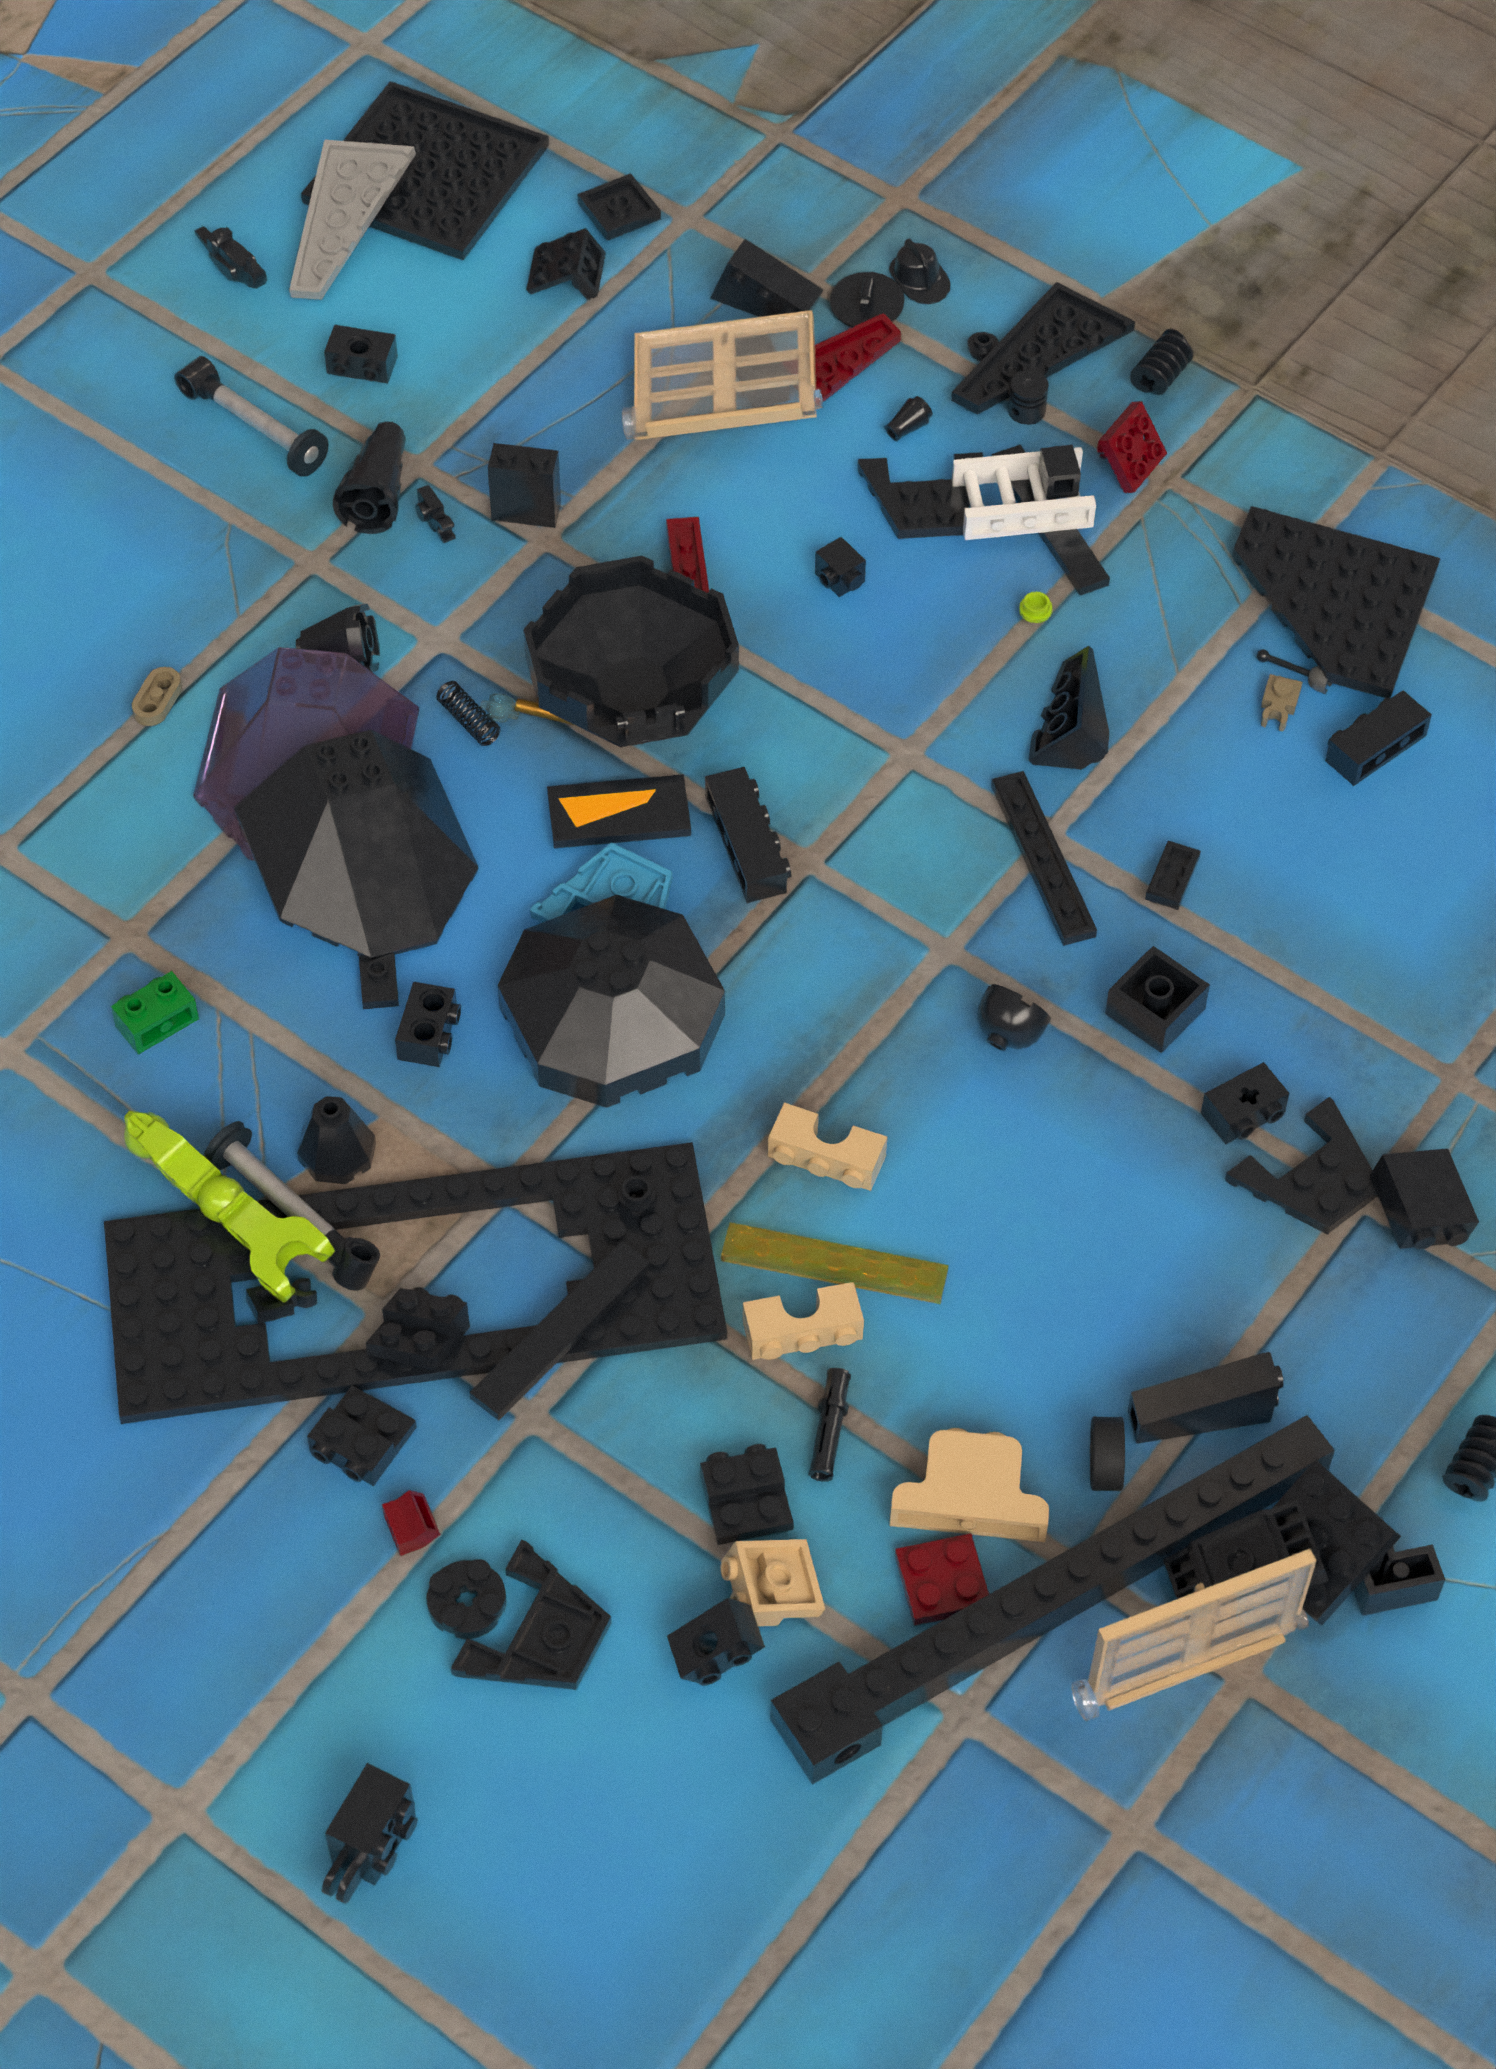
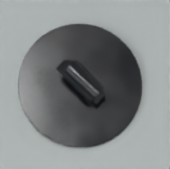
M859 272L843 278L835 285L830 295V307L836 318L850 327L857 326L882 313L893 322L903 310L904 293L898 283L886 275L876 272Z

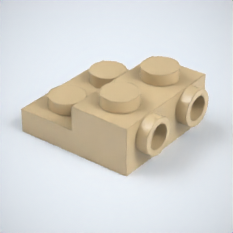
M807 1539L735 1541L721 1561V1575L725 1581L730 1580L733 1590L730 1599L750 1604L758 1626H778L784 1618L820 1617L825 1610Z

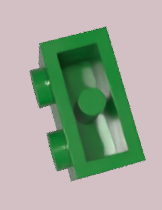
M173 971L162 977L154 978L145 987L131 995L123 996L117 1003L111 1006L116 1028L138 1055L199 1020L195 998Z

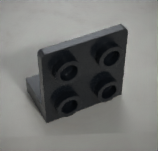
M586 228L567 233L553 241L544 242L534 249L526 290L529 294H534L571 280L574 288L579 290L587 300L598 297L606 252Z

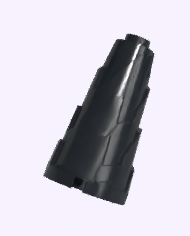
M385 421L377 425L371 436L365 440L359 454L351 462L347 473L335 491L332 505L334 513L346 527L348 521L355 524L354 531L378 534L390 529L394 520L396 522L402 484L400 482L403 466L401 460L406 437L401 427L394 422Z

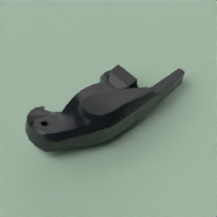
M204 226L194 230L196 236L208 250L210 259L228 280L241 282L255 289L266 284L267 275L265 270L260 267L252 253L247 251L239 242L233 240V233L228 227L218 228L212 233Z

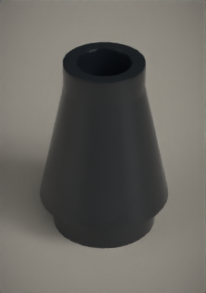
M921 397L908 398L893 419L885 426V430L890 438L898 441L903 436L927 425L929 418L933 415L932 410Z

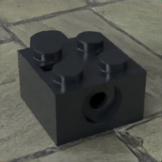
M369 1763L366 1764L325 1832L332 1867L322 1884V1892L331 1897L337 1892L336 1899L346 1904L351 1899L361 1880L375 1886L382 1874L385 1876L389 1874L397 1858L396 1849L402 1839L407 1841L411 1837L418 1822L411 1784Z

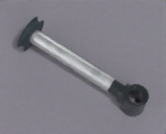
M198 356L174 375L176 385L187 398L195 400L198 397L202 399L211 398L289 451L287 465L297 475L308 476L314 473L325 460L329 445L325 435L316 429H308L300 435L296 434L222 384L218 371L206 357Z
M233 1122L218 1132L207 1146L204 1157L219 1171L232 1165L288 1217H304L328 1238L335 1250L328 1259L329 1263L334 1266L332 1271L334 1280L346 1289L354 1291L363 1290L367 1286L380 1259L378 1248L363 1238H344L247 1149L251 1141L252 1132L244 1127L243 1122Z

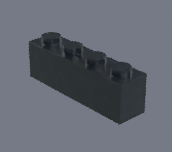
M745 767L705 776V798L746 902L750 903L787 893V879L792 876L790 864L787 858H781L780 856L781 846L776 831H770L768 826L770 825L769 813L766 805L760 806L758 801L759 789L756 780L749 779Z

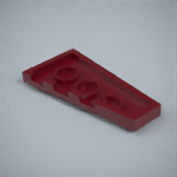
M884 313L815 345L816 407L901 341V331ZM799 361L782 363L789 377L799 376ZM799 386L794 387V389L799 393Z

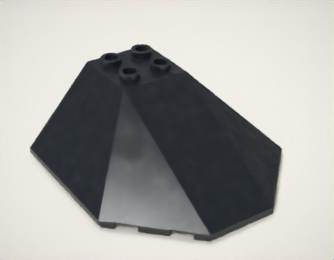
M373 730L304 745L234 806L235 814L279 921L291 927L295 924L312 932V936L338 947L341 944L358 952L357 956L369 961L392 953L396 955L437 944L443 934V929L450 917L452 918L463 899L465 890L469 883L473 881L479 868L431 759Z

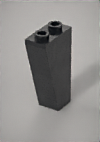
M1266 1352L1131 1392L1128 1414L1136 1443H1146L1271 1422L1274 1407L1279 1405V1389L1284 1386L1280 1366H1274L1271 1353Z

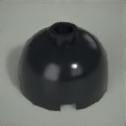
M996 984L988 986L982 996L977 1013L980 1028L988 1035L987 1043L1001 1051H1005L1007 1046L1014 1049H1022L1036 1043L1047 1028L1051 1017L1034 1002L1030 1006L1021 1000L1023 996L1019 993Z

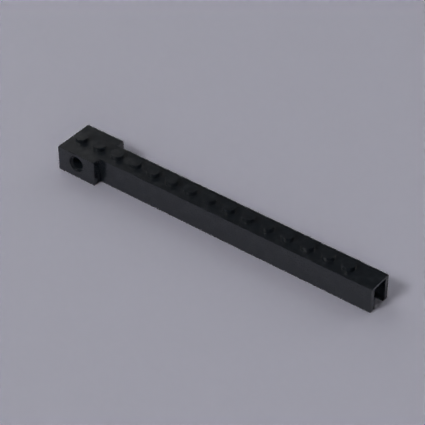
M1306 1415L848 1674L839 1661L771 1699L770 1721L813 1785L881 1746L882 1730L886 1724L1163 1567V1559L1186 1548L1191 1541L1256 1513L1280 1500L1315 1459L1329 1470L1335 1450L1309 1416Z

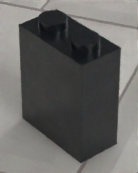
M494 443L488 463L491 520L556 528L561 507L559 451Z
M1448 1148L1382 1154L1370 1173V1178L1400 1249L1415 1247L1421 1250L1434 1245L1444 1244L1458 1246L1469 1239V1236L1479 1223Z

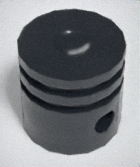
M1025 370L1012 377L1008 413L1014 421L1030 425L1038 423L1045 417L1049 383L1043 374L1037 371Z

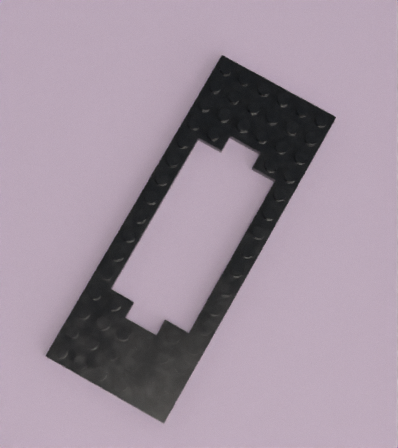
M693 1142L298 1195L335 1230L553 1201L558 1238L588 1234L593 1269L619 1243L625 1242L651 1262V1269L557 1363L727 1340L726 1321ZM642 1176L653 1185L655 1200L647 1210L631 1212L623 1208L619 1203L618 1189L627 1178ZM633 1194L631 1197L639 1198L642 1197V1195ZM269 1199L257 1201L275 1217H288ZM200 1208L104 1221L118 1408L121 1424L346 1393L352 1385L363 1391L489 1373L537 1326L463 1335L435 1370L369 1356L366 1349L270 1362L266 1323L236 1327L232 1282L258 1278L251 1270V1251L229 1233L221 1223L205 1217ZM583 1279L566 1281L567 1295Z

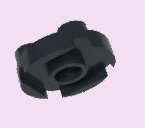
M481 1559L457 1561L445 1566L431 1576L427 1592V1607L429 1616L438 1629L441 1631L444 1629L448 1633H453L456 1638L474 1639L489 1633L498 1624V1619L502 1616L507 1605L506 1590L500 1575L490 1568L488 1562ZM469 1592L477 1597L472 1599L473 1605L466 1607L463 1602L456 1603V1599L460 1598V1594Z

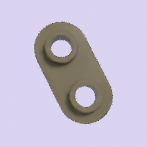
M159 667L151 671L132 702L133 715L139 724L155 726L163 722L182 690L180 675L175 669Z

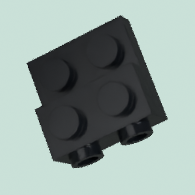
M415 1287L413 1290L400 1288L382 1309L384 1322L367 1340V1355L435 1370L470 1328L467 1302H463L460 1297L453 1294L446 1297L430 1295L427 1290L421 1287Z
M352 1385L334 1409L328 1407L307 1435L310 1453L318 1461L324 1464L331 1462L342 1468L343 1472L356 1482L363 1480L374 1486L417 1426L415 1419Z
M755 1444L747 1447L744 1450V1454L729 1457L727 1452H716L706 1458V1462L700 1463V1478L717 1545L793 1530L794 1522L785 1492V1480L776 1447L767 1449L764 1444Z

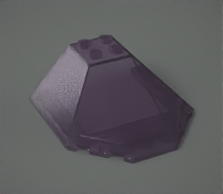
M278 647L219 689L193 794L194 799L213 816V821L229 838L232 837L240 846L241 852L246 858L255 861L235 814L234 806L304 745L373 730L412 749L420 711L419 707L347 653Z

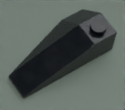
M1088 645L1063 661L1051 690L1055 697L1050 706L1045 707L1041 714V717L1045 720L1042 729L1034 731L1031 738L1029 761L1033 765L1082 770L1091 763L1101 761L1108 753L1109 727L1094 652Z

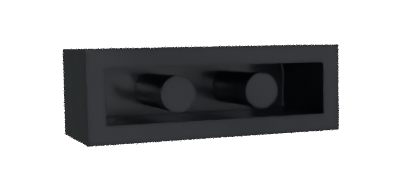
M1404 690L1392 698L1386 697L1376 709L1368 714H1361L1351 726L1344 731L1338 730L1330 737L1325 761L1355 786L1426 737L1432 714Z

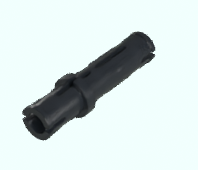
M830 1368L827 1370L823 1398L819 1399L817 1407L820 1412V1418L808 1475H811L812 1479L821 1482L833 1479L843 1417L847 1415L849 1408L846 1397L851 1374L842 1368Z

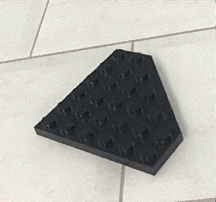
M1251 506L1234 546L1233 560L1238 566L1242 565L1249 574L1248 580L1261 596L1267 597L1272 604L1271 610L1284 627L1288 626L1295 634L1297 645L1307 658H1313L1325 678L1328 679V682L1383 698L1392 697L1435 578L1440 558Z

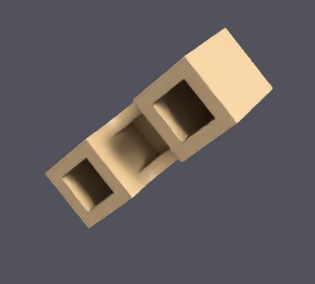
M784 1103L768 1137V1157L775 1159L783 1165H794L806 1169L819 1177L827 1176L842 1181L852 1188H863L871 1191L886 1158L887 1136L852 1126L848 1137L844 1141L828 1144L816 1137L818 1134L817 1113Z
M854 1282L818 1288L816 1296L817 1311L807 1318H795L789 1315L782 1306L780 1296L743 1302V1325L752 1360L760 1358L771 1360L780 1357L782 1354L797 1351L809 1353L817 1350L819 1347L835 1344L846 1346L854 1343L856 1340L863 1339L864 1318Z

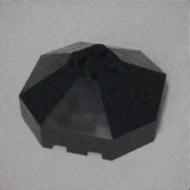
M644 556L576 567L569 575L567 586L562 591L557 589L542 607L543 614L536 622L530 621L523 629L525 657L539 708L620 748L688 735L739 671V643L724 595L712 588L706 593L694 587L693 579L672 569L666 574L654 568V561Z
M620 895L611 896L524 929L497 985L500 1010L505 1020L508 1019L513 1029L514 1038L525 1059L528 1058L539 1087L606 1108L620 1103V1097L638 1090L641 1095L667 1084V1078L685 1072L686 1076L701 1071L725 1016V990L683 914Z

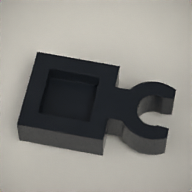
M429 484L418 488V503L415 504V509L422 522L426 521L433 532L437 531L443 543L456 539L455 534L451 530L455 525L452 519L445 514L444 505Z
M300 1278L294 1281L291 1286L295 1289V1293L285 1303L277 1299L262 1285L246 1289V1301L258 1324L294 1315V1307L296 1306L300 1308L315 1306L317 1304L316 1290H311L310 1279Z

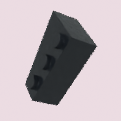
M744 239L728 261L710 299L749 314L764 317L813 310L824 289L747 239Z

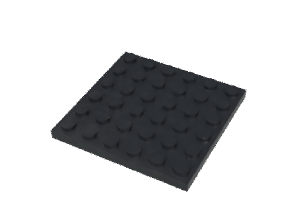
M392 81L386 85L343 140L414 146L416 155L369 227L463 261L549 146V136ZM315 177L301 193L302 203L309 205Z

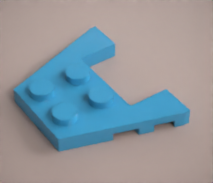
M611 842L580 867L578 874L567 883H560L552 890V895L542 903L538 901L530 909V915L532 918L543 923L569 913L576 902L588 906L614 895H620L666 909L673 879L672 871Z

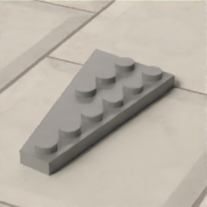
M324 140L289 288L292 298L322 300L416 155L414 146Z

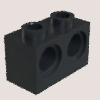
M413 982L395 1038L398 1060L440 1067L443 1054L448 1055L451 1050L453 1035L450 1031L452 1025H458L461 1016V1004L456 1002L455 989Z

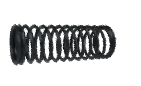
M456 681L446 682L440 687L436 695L438 702L456 718L481 746L490 745L498 738L501 731L500 726L475 703L471 696H468L467 692H464V689ZM448 686H450V687L444 692V694L442 695V699L440 700V696H441L442 692H443ZM456 687L455 690H453V691L448 695V697H447L446 699H444V696L446 695V693H447L451 688ZM462 694V696H461L454 704H452V702H453L459 695ZM465 698L464 702H463L460 706H458L457 708H455L456 705H457L462 699ZM469 702L468 705L459 712L460 708L465 703ZM470 706H472V708L466 714L463 715L464 711ZM476 709V711L474 712V714H473L472 716H470L469 718H467V716H468L473 710ZM480 713L474 721L470 722L476 714ZM483 717L477 725L473 726L478 719ZM484 721H486V723L484 724V726H482L480 729L477 730V728H478ZM492 727H494L493 731L488 736L482 738L484 734H486ZM496 730V733L491 739H489L486 742H481L482 740L489 738Z

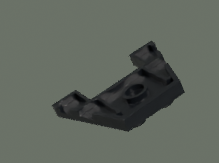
M983 452L954 454L953 460L983 457ZM887 458L858 459V473L861 477L864 476L872 496H876L881 505L882 513L898 539L963 535L964 509L970 508L966 486L953 487L952 479L891 483Z
M1330 1096L1306 1113L1304 1120L1327 1144L1278 1180L1251 1155L1229 1170L1225 1178L1228 1184L1236 1188L1240 1185L1254 1192L1253 1197L1263 1202L1269 1200L1285 1208L1286 1214L1325 1234H1329L1378 1197L1370 1178L1372 1168Z
M521 1540L506 1567V1576L539 1589L535 1600L505 1654L467 1638L451 1667V1673L456 1677L577 1690L612 1623L611 1616L578 1586H573L558 1573V1569L548 1560L544 1561L535 1553L534 1548L528 1542Z

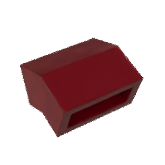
M408 1490L398 1499L382 1504L384 1518L400 1556L424 1548L441 1535L423 1493Z

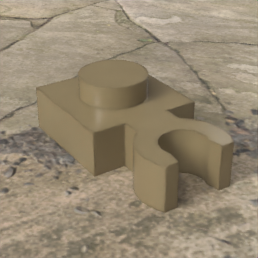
M1272 674L1269 675L1261 708H1265L1261 719L1262 727H1266L1268 720L1277 719L1280 722L1279 731L1283 732L1285 730L1288 714L1294 715L1303 682Z

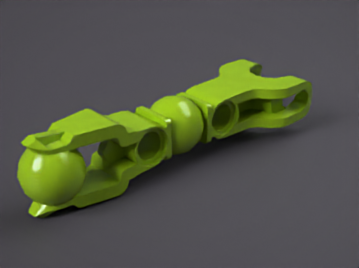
M131 1110L125 1114L124 1140L128 1150L143 1159L150 1158L172 1186L176 1187L200 1207L205 1217L221 1223L229 1233L251 1251L250 1266L253 1274L258 1278L260 1284L281 1302L285 1303L295 1293V1289L290 1285L288 1278L285 1276V1268L291 1259L298 1255L308 1254L321 1262H325L335 1252L328 1238L306 1218L297 1216L277 1218L255 1199L244 1192L243 1187L238 1181L228 1176H223L219 1169L190 1145L183 1136L171 1130L168 1123L161 1116L152 1112L141 1113Z

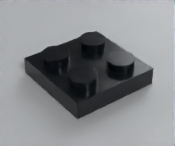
M631 173L577 194L578 204L607 241L661 220V210Z

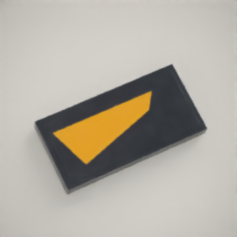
M684 774L547 787L554 848L691 836V822Z

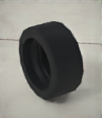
M1092 1417L1090 1431L1091 1490L1122 1491L1125 1474V1428L1123 1417Z

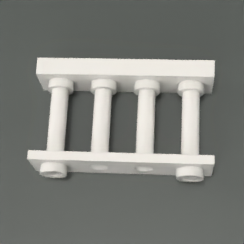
M1082 447L1074 448L1081 470L1083 451ZM1040 451L953 460L952 486H966L971 507L964 509L963 534L965 540L1094 527L1096 512L1094 495L1080 497V494H1078V496L1063 499H1046L1038 471ZM1030 479L1035 501L1016 503L1011 481ZM998 483L1003 505L984 506L979 484Z

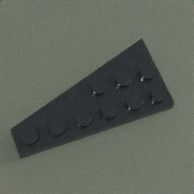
M1056 282L952 391L951 401L979 414L1009 398L1011 379L1015 374L1025 370H1032L1043 374L1047 378L1134 331L1135 321Z

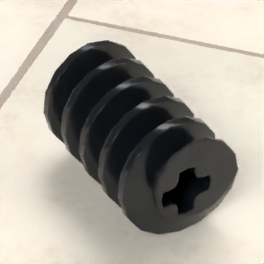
M1172 328L1165 330L1162 336L1143 356L1130 373L1131 383L1138 390L1155 395H1162L1167 391L1168 387L1172 385L1194 356L1192 347L1184 335Z
M1491 1415L1475 1417L1472 1427L1467 1431L1466 1439L1462 1440L1459 1451L1454 1454L1452 1463L1448 1465L1446 1474L1442 1476L1443 1482L1450 1490L1465 1498L1479 1502L1487 1500L1489 1496L1488 1490L1493 1489L1496 1483L1494 1479L1496 1478V1417Z

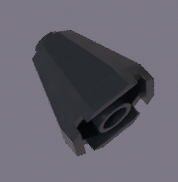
M368 604L348 607L302 630L300 638L296 639L298 657L303 658L306 665L354 674L372 673L379 670V663L372 664L373 655L380 656V645L373 615L366 616L364 612L370 610Z
M326 1096L314 1104L303 1126L297 1152L298 1161L303 1167L306 1166L310 1175L315 1181L347 1184L354 1180L356 1173L362 1170L363 1174L371 1169L376 1138L374 1133L343 1098Z

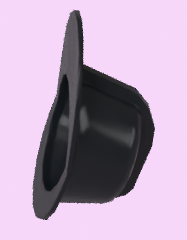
M906 239L904 246L890 263L889 271L909 299L920 304L940 302L950 292V280L939 264L935 251L927 244L914 243L911 239Z

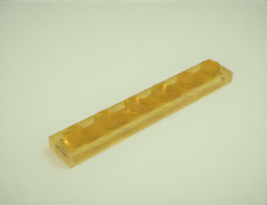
M731 1222L728 1226L721 1253V1261L835 1284L854 1282L855 1288L941 1304L949 1265Z

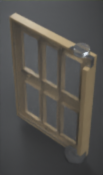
M812 310L635 333L634 407H623L622 409L623 428L627 440H641L817 417L816 409L823 408L821 389H816L814 315Z
M1305 1550L1208 1588H1205L1203 1583L1195 1586L1194 1593L1098 1629L1088 1681L1081 1679L1071 1684L1073 1699L1082 1718L1085 1721H1089L1099 1717V1706L1106 1704L1108 1711L1281 1645L1286 1640L1283 1635L1295 1631L1296 1627L1298 1630L1307 1628L1309 1622L1302 1607L1316 1564V1559L1311 1550Z

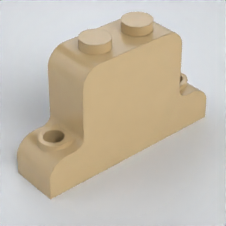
M950 1428L935 1432L929 1440L925 1480L921 1483L905 1482L894 1489L890 1526L1045 1542L1048 1529L1049 1506L1043 1498L1024 1494L1019 1488L1022 1461V1446L1019 1441L1000 1432L981 1434L967 1432L961 1428Z

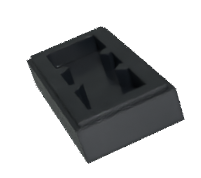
M1168 841L1146 891L1145 900L1179 910L1200 859L1201 851Z
M394 953L371 961L359 956L363 1010L399 1006Z

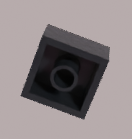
M1152 946L1109 989L1105 1014L1162 1053L1205 1010L1210 984Z

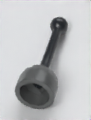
M1265 649L1257 652L1256 657L1259 662L1264 663L1268 661L1307 676L1310 687L1315 691L1326 694L1328 691L1326 685H1332L1325 678L1319 666L1308 670L1274 657Z

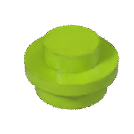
M1042 592L1028 593L1020 602V615L1028 622L1041 623L1048 620L1052 615V603L1048 596Z

